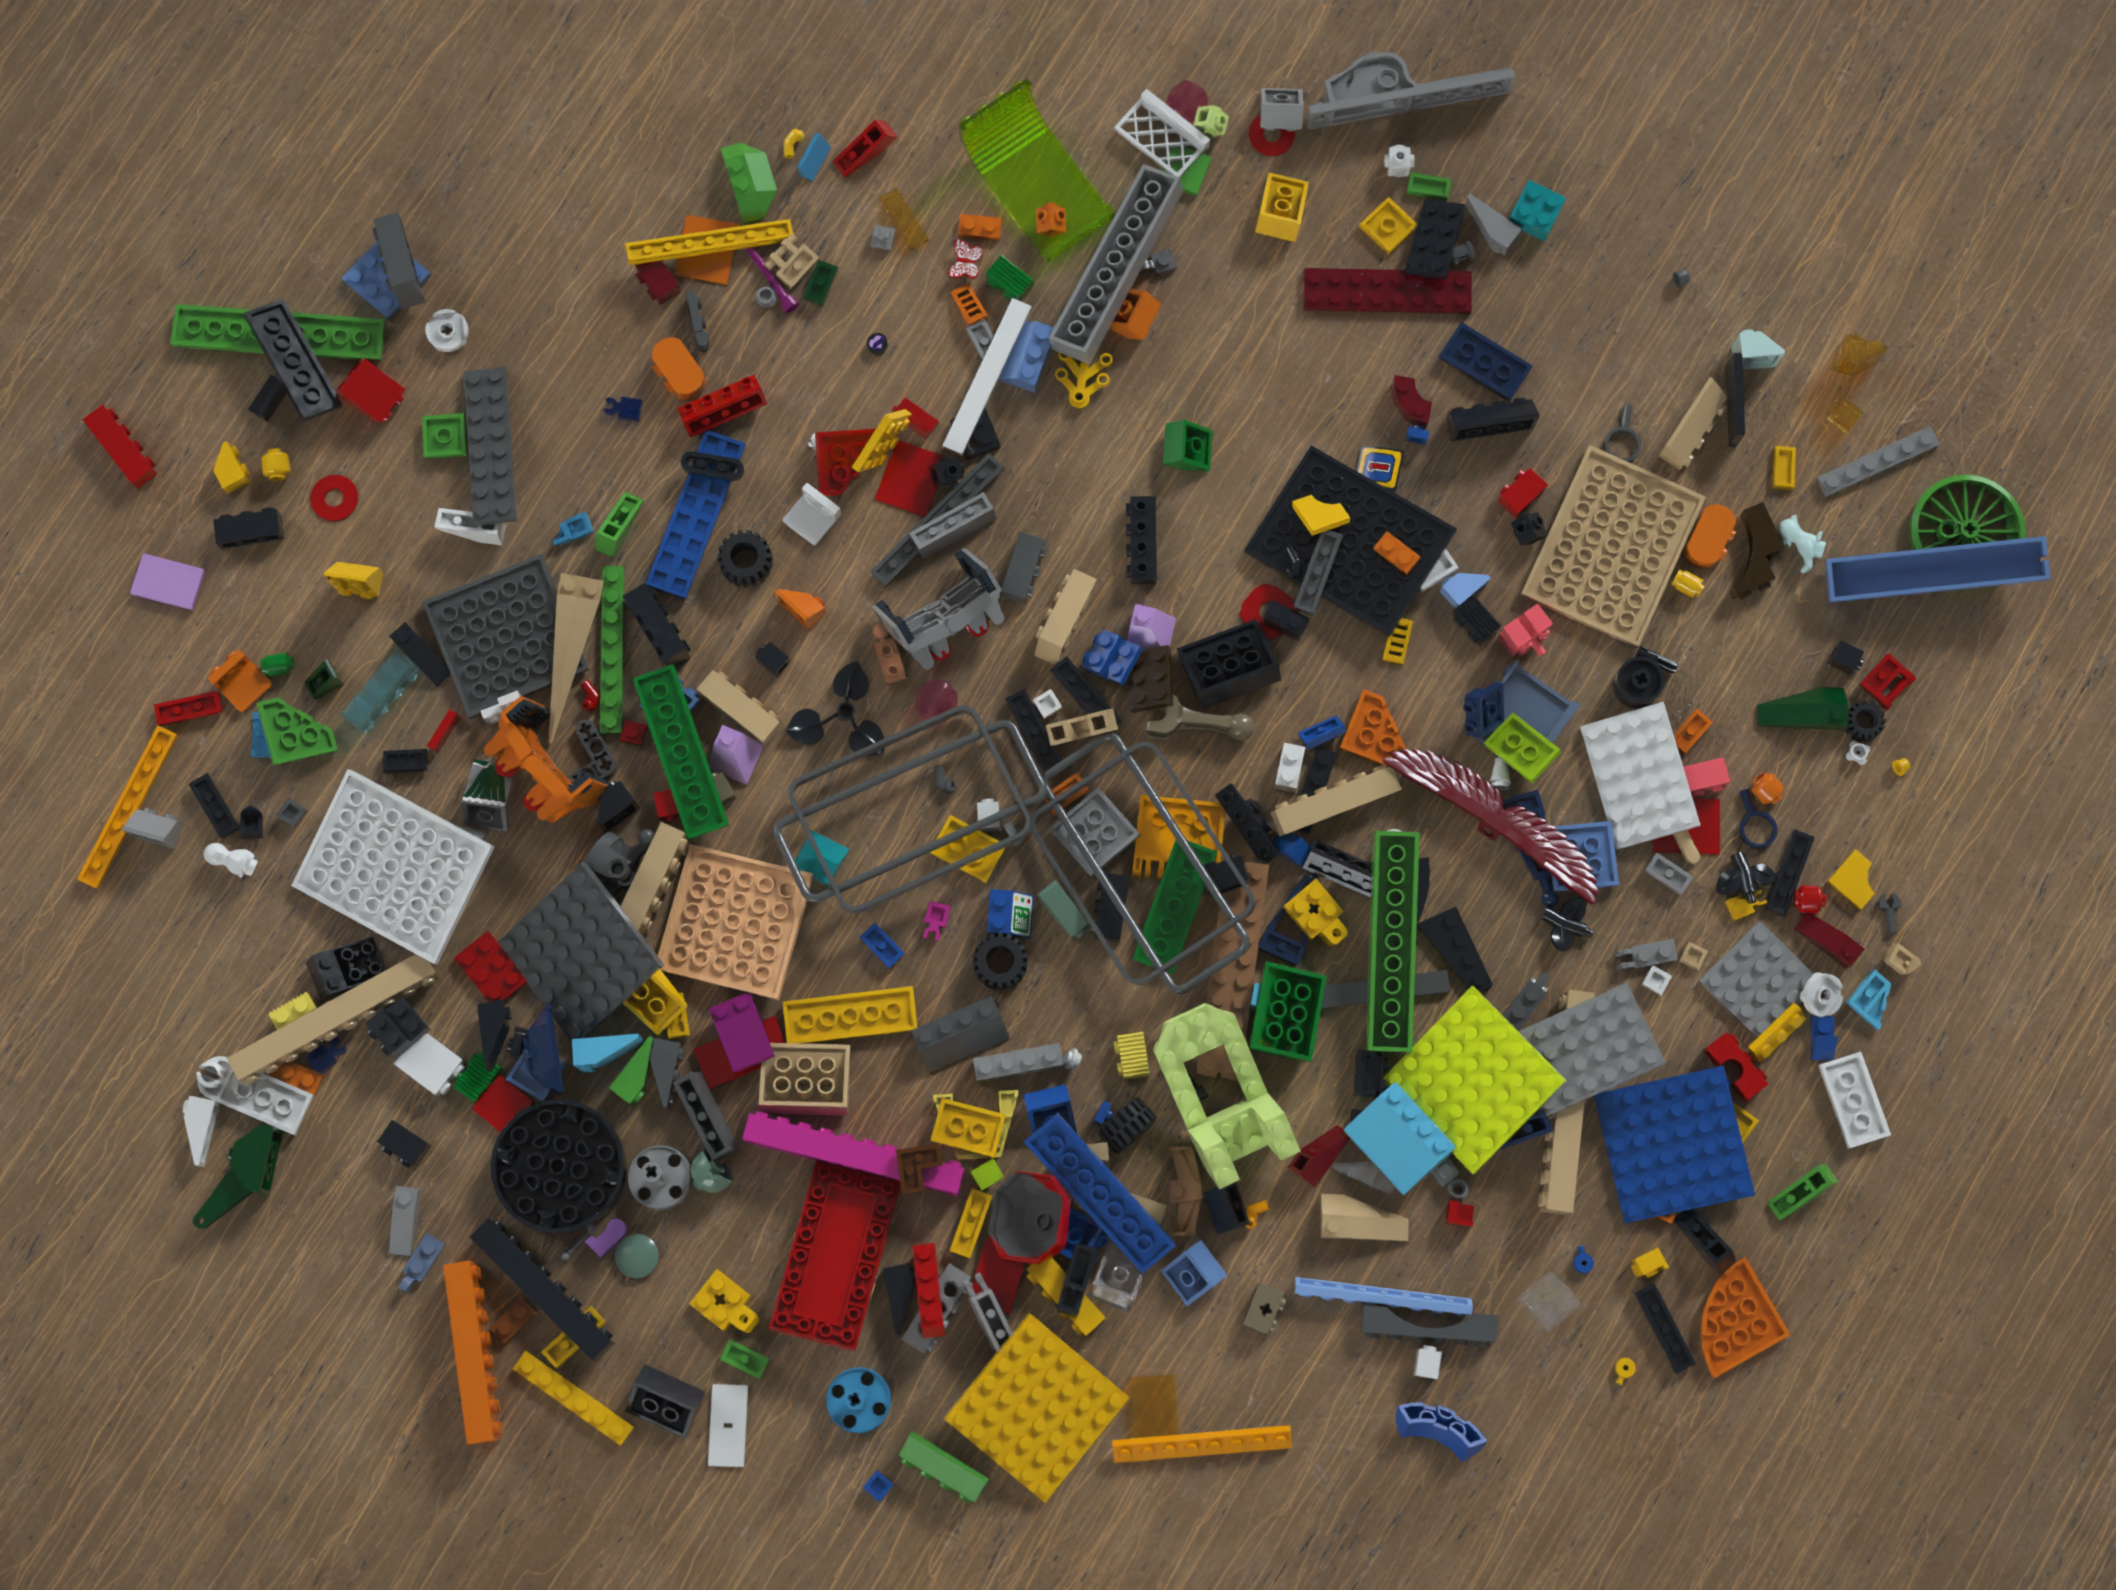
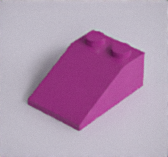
M750 992L709 1008L734 1073L775 1057Z

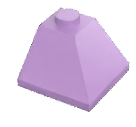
M1135 604L1127 641L1141 646L1142 649L1164 645L1170 646L1176 618L1156 608Z
M722 725L713 745L708 764L711 771L718 774L722 772L724 776L747 785L764 745L741 732Z

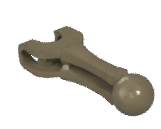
M1174 695L1173 706L1159 708L1165 714V717L1160 721H1148L1143 727L1145 736L1162 740L1172 737L1178 730L1193 729L1213 731L1225 735L1229 734L1233 739L1243 741L1248 739L1254 731L1253 720L1246 714L1238 713L1231 717L1230 715L1219 716L1200 713L1182 707Z

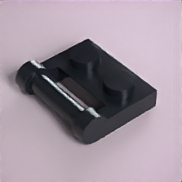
M984 408L973 432L978 447L972 448L970 441L968 442L963 453L966 460L1001 447L986 408ZM955 418L950 420L951 425L953 424Z

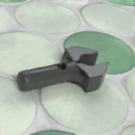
M1892 893V905L1889 907L1886 903V894H1883L1878 900L1877 906L1878 909L1886 912L1888 934L1894 935L1897 933L1895 910L1902 907L1901 900L1895 893Z

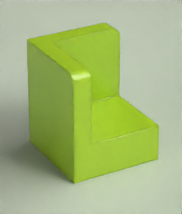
M994 1158L971 1171L982 1192L1004 1178Z

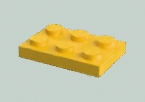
M949 815L937 839L969 824ZM978 830L930 852V854L951 864L1000 841ZM1006 847L963 866L959 870L986 884Z
M942 1098L930 1141L995 1158L1006 1115Z

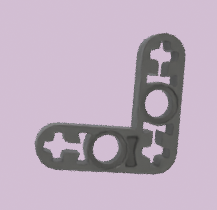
M586 719L581 720L576 726V732L593 762L567 777L571 781L574 780L576 782L574 778L581 779L579 775H583L584 771H590L596 778L607 779L615 774L617 764L593 722ZM584 725L592 727L589 729L593 737L590 740L586 733H581ZM596 742L601 743V752L597 754L592 753V744ZM604 757L608 764L612 763L609 771L601 769L604 765L598 758Z

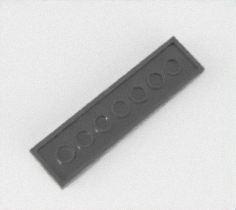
M506 367L464 371L474 526L517 521L507 369Z

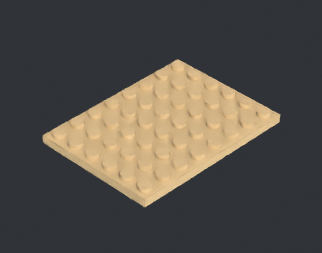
M1589 445L1520 596L1638 648L1706 497Z

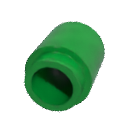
M287 652L267 655L260 661L263 675H269L270 677L289 674L291 669L294 668L293 657L289 656Z

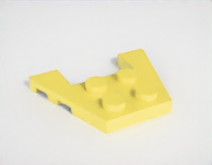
M1018 1090L999 1091L1000 1113L1005 1114L1006 1117L995 1158H1001L1019 1094ZM953 1094L933 1095L937 1110H939L941 1099L953 1101ZM952 1147L957 1160L992 1158Z

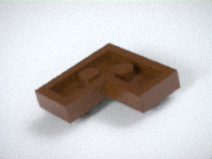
M940 1143L896 1150L902 1195L925 1192L921 1169L943 1166Z

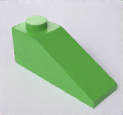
M626 492L623 493L596 533L594 550L612 558L615 557L643 504V499Z
M651 1036L647 1038L609 1087V1089L631 1106L634 1103L638 1104L645 1096L644 1090L646 1089L651 1066L650 1056L654 1042Z
M1821 1164L1772 1198L1767 1204L1779 1221L1825 1193L1839 1183V1181L1827 1164Z

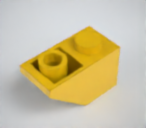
M225 441L222 444L213 471L223 490L229 494L250 483L247 477L250 475V472L244 463L241 464L238 458L241 455L236 446H231Z

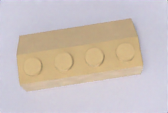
M1711 377L1708 379L1658 457L1679 471L1683 465L1688 467L1694 457L1691 455L1694 448L1699 450L1705 440L1702 438L1705 431L1710 433L1716 423L1713 421L1716 414L1721 416L1727 406L1724 404L1727 396Z

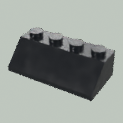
M1517 398L1513 402L1497 401L1488 406L1476 404L1469 409L1456 407L1448 412L1446 419L1450 440L1453 442L1532 430L1540 416L1532 399Z

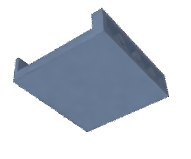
M1518 660L1514 665L1509 663L1502 673L1505 677L1500 682L1503 683L1504 719L1506 720L1514 712L1553 743L1580 704L1574 700L1572 702L1568 701L1518 665ZM1493 730L1483 738H1473L1484 745V742L1490 737V735L1495 730Z

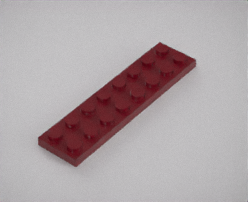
M1304 268L1303 311L1471 314L1472 271H1449L1447 280L1406 275L1405 270Z

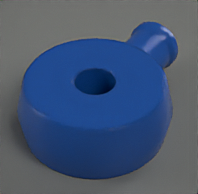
M1584 1246L1577 1247L1578 1255L1573 1260L1574 1269L1581 1274L1589 1273L1594 1267L1593 1258L1585 1253Z

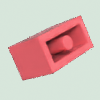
M1724 757L1683 767L1692 797L1704 795V791L1711 789L1713 792L1725 790V786L1731 782Z

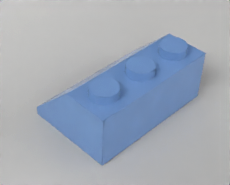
M1025 321L998 380L1035 393L1052 349L1048 338L1054 327L1037 321Z

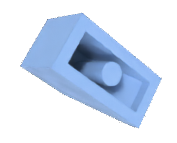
M1457 573L1454 577L1449 575L1441 583L1443 586L1440 593L1456 609L1471 595H1475L1485 587L1491 578L1489 575Z

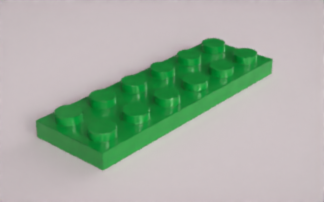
M1176 839L1142 931L1163 965L1182 952L1205 888L1203 880ZM1188 841L1203 866L1214 862L1218 851ZM1138 943L1132 960L1154 967ZM1176 965L1167 972L1174 974Z

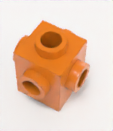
M1046 203L1043 207L1037 208V233L1048 237L1066 233V209L1057 206L1056 203Z

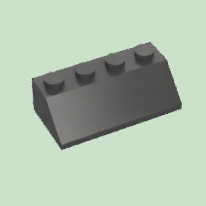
M992 996L911 1030L929 1073L1010 1039Z

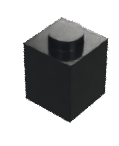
M1841 640L1836 645L1827 664L1851 675L1855 670L1859 671L1863 665L1864 659H1862L1864 651Z
M770 641L767 645L763 644L756 652L757 656L755 658L757 662L776 678L790 663L789 657Z

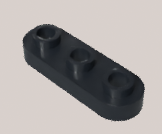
M694 451L686 452L681 458V466L688 474L728 481H738L744 475L742 462L735 458ZM691 461L696 462V465L690 467L688 464ZM711 465L717 466L715 470L709 469ZM736 468L738 471L737 473L732 474L730 473V470Z

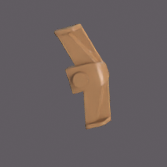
M1186 1146L1169 1147L1178 1180L1169 1181L1170 1203H1179L1172 1236H1192L1196 1233L1201 1201L1204 1196L1203 1184L1201 1183L1193 1148Z

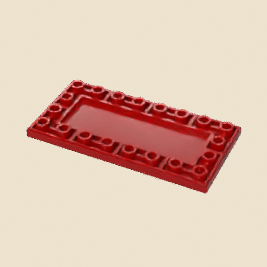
M816 1160L769 1330L856 1352L901 1188L900 1181Z

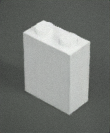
M426 1033L399 1056L394 1065L434 1095L440 1097L441 1094L445 1095L448 1092L453 1078L461 1071H464L465 1067L463 1065L466 1062Z

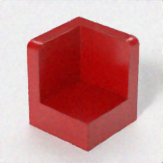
M1453 1200L1448 1201L1445 1224L1472 1228L1474 1222H1472L1474 1206L1461 1204Z

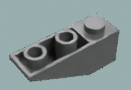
M654 1038L650 1062L663 1107L669 1109L670 1105H674L676 1092H673V1082L680 1078V1070L677 1069L679 1061L683 1062L685 1049H682V1044L679 1042Z

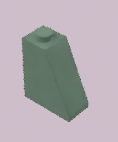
M1056 880L1039 893L1040 903L1071 940L1075 937L1079 939L1088 932L1086 929L1089 926L1088 921Z

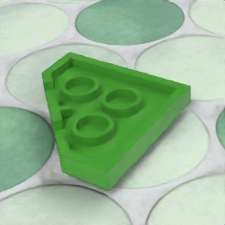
M279 697L256 703L273 766L338 750L331 728L326 725L323 726L313 720L311 716L299 709L293 708Z

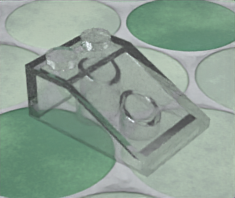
M1110 1237L1087 1297L1129 1313L1144 1273L1140 1272Z

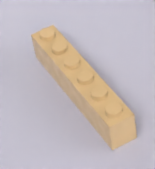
M1385 764L1373 768L1374 773L1369 775L1362 772L1354 775L1353 781L1347 782L1344 779L1334 783L1335 787L1327 790L1325 786L1315 790V795L1311 797L1304 794L1294 798L1295 803L1288 805L1287 801L1276 805V810L1270 812L1279 837L1402 790L1394 769L1391 767L1386 768Z

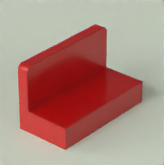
M904 397L897 407L893 406L892 413L904 409L910 412L912 415L909 418L910 424L908 427L927 440L939 424V421Z

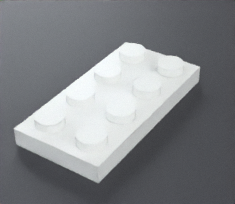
M1862 1052L1818 1065L1848 1149L1891 1135Z

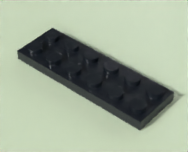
M283 299L244 313L245 320L303 422L342 407V402Z

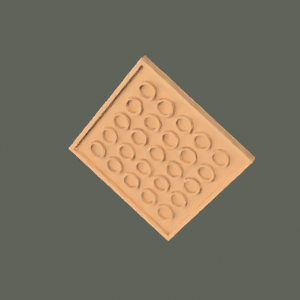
M690 844L658 953V957L664 963L660 970L779 1000L807 900L801 895L789 868ZM800 870L810 891L814 878L813 873Z

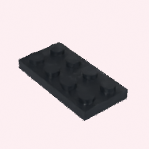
M1424 199L1405 267L1406 275L1447 280L1466 210L1465 204Z

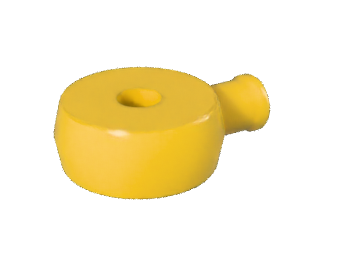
M1623 1357L1616 1362L1617 1384L1622 1385L1624 1379L1630 1378L1635 1374L1636 1365L1632 1359ZM1624 1365L1627 1366L1626 1371L1623 1369Z

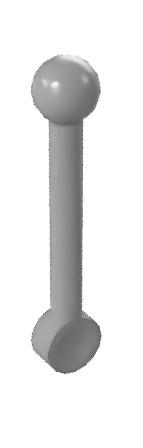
M594 1225L587 1228V1232L567 1253L562 1254V1261H569L571 1254L588 1236L596 1233L597 1229Z

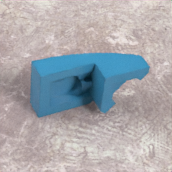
M583 512L565 520V523L561 522L557 538L553 540V545H563L594 533L588 514Z

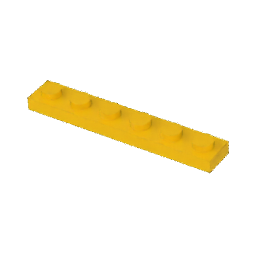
M525 1350L513 1367L514 1371L620 1446L623 1445L635 1428Z

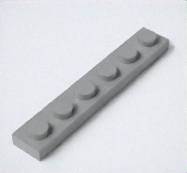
M1931 426L1825 473L1817 477L1816 480L1826 498L1938 447L1940 443Z

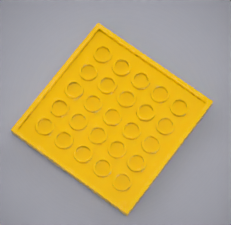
M1029 1313L943 1419L1046 1503L1130 1397Z

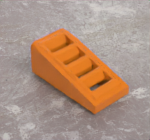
M969 283L950 292L967 326L982 319L988 320L987 313ZM966 290L968 291L969 294H966L958 298V294ZM970 297L972 298L971 301L962 305V301ZM975 304V307L967 311L965 310V308ZM977 310L979 311L978 314H976V315H974V316H972V317H969V314H971V313H973V312H975V311H977Z

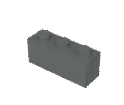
M1022 532L1019 533L1002 586L1001 597L1025 604L1027 598H1032L1035 587L1032 586L1034 578L1037 579L1041 566H1038L1040 558L1044 559L1047 547L1044 546V539Z

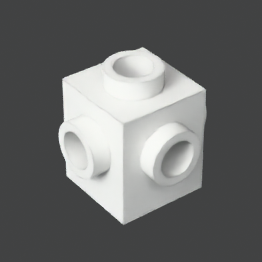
M1404 145L1389 147L1388 154L1384 155V167H1387V176L1403 177L1409 175L1410 168L1414 167V155H1410V147H1405Z

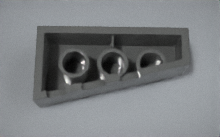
M398 212L373 219L375 228H372L375 240H379L380 243L376 245L380 258H384V261L381 262L384 274H388L389 277L385 279L388 290H393L401 309L425 303V297L419 287L421 284L415 270V263L410 252L408 239Z

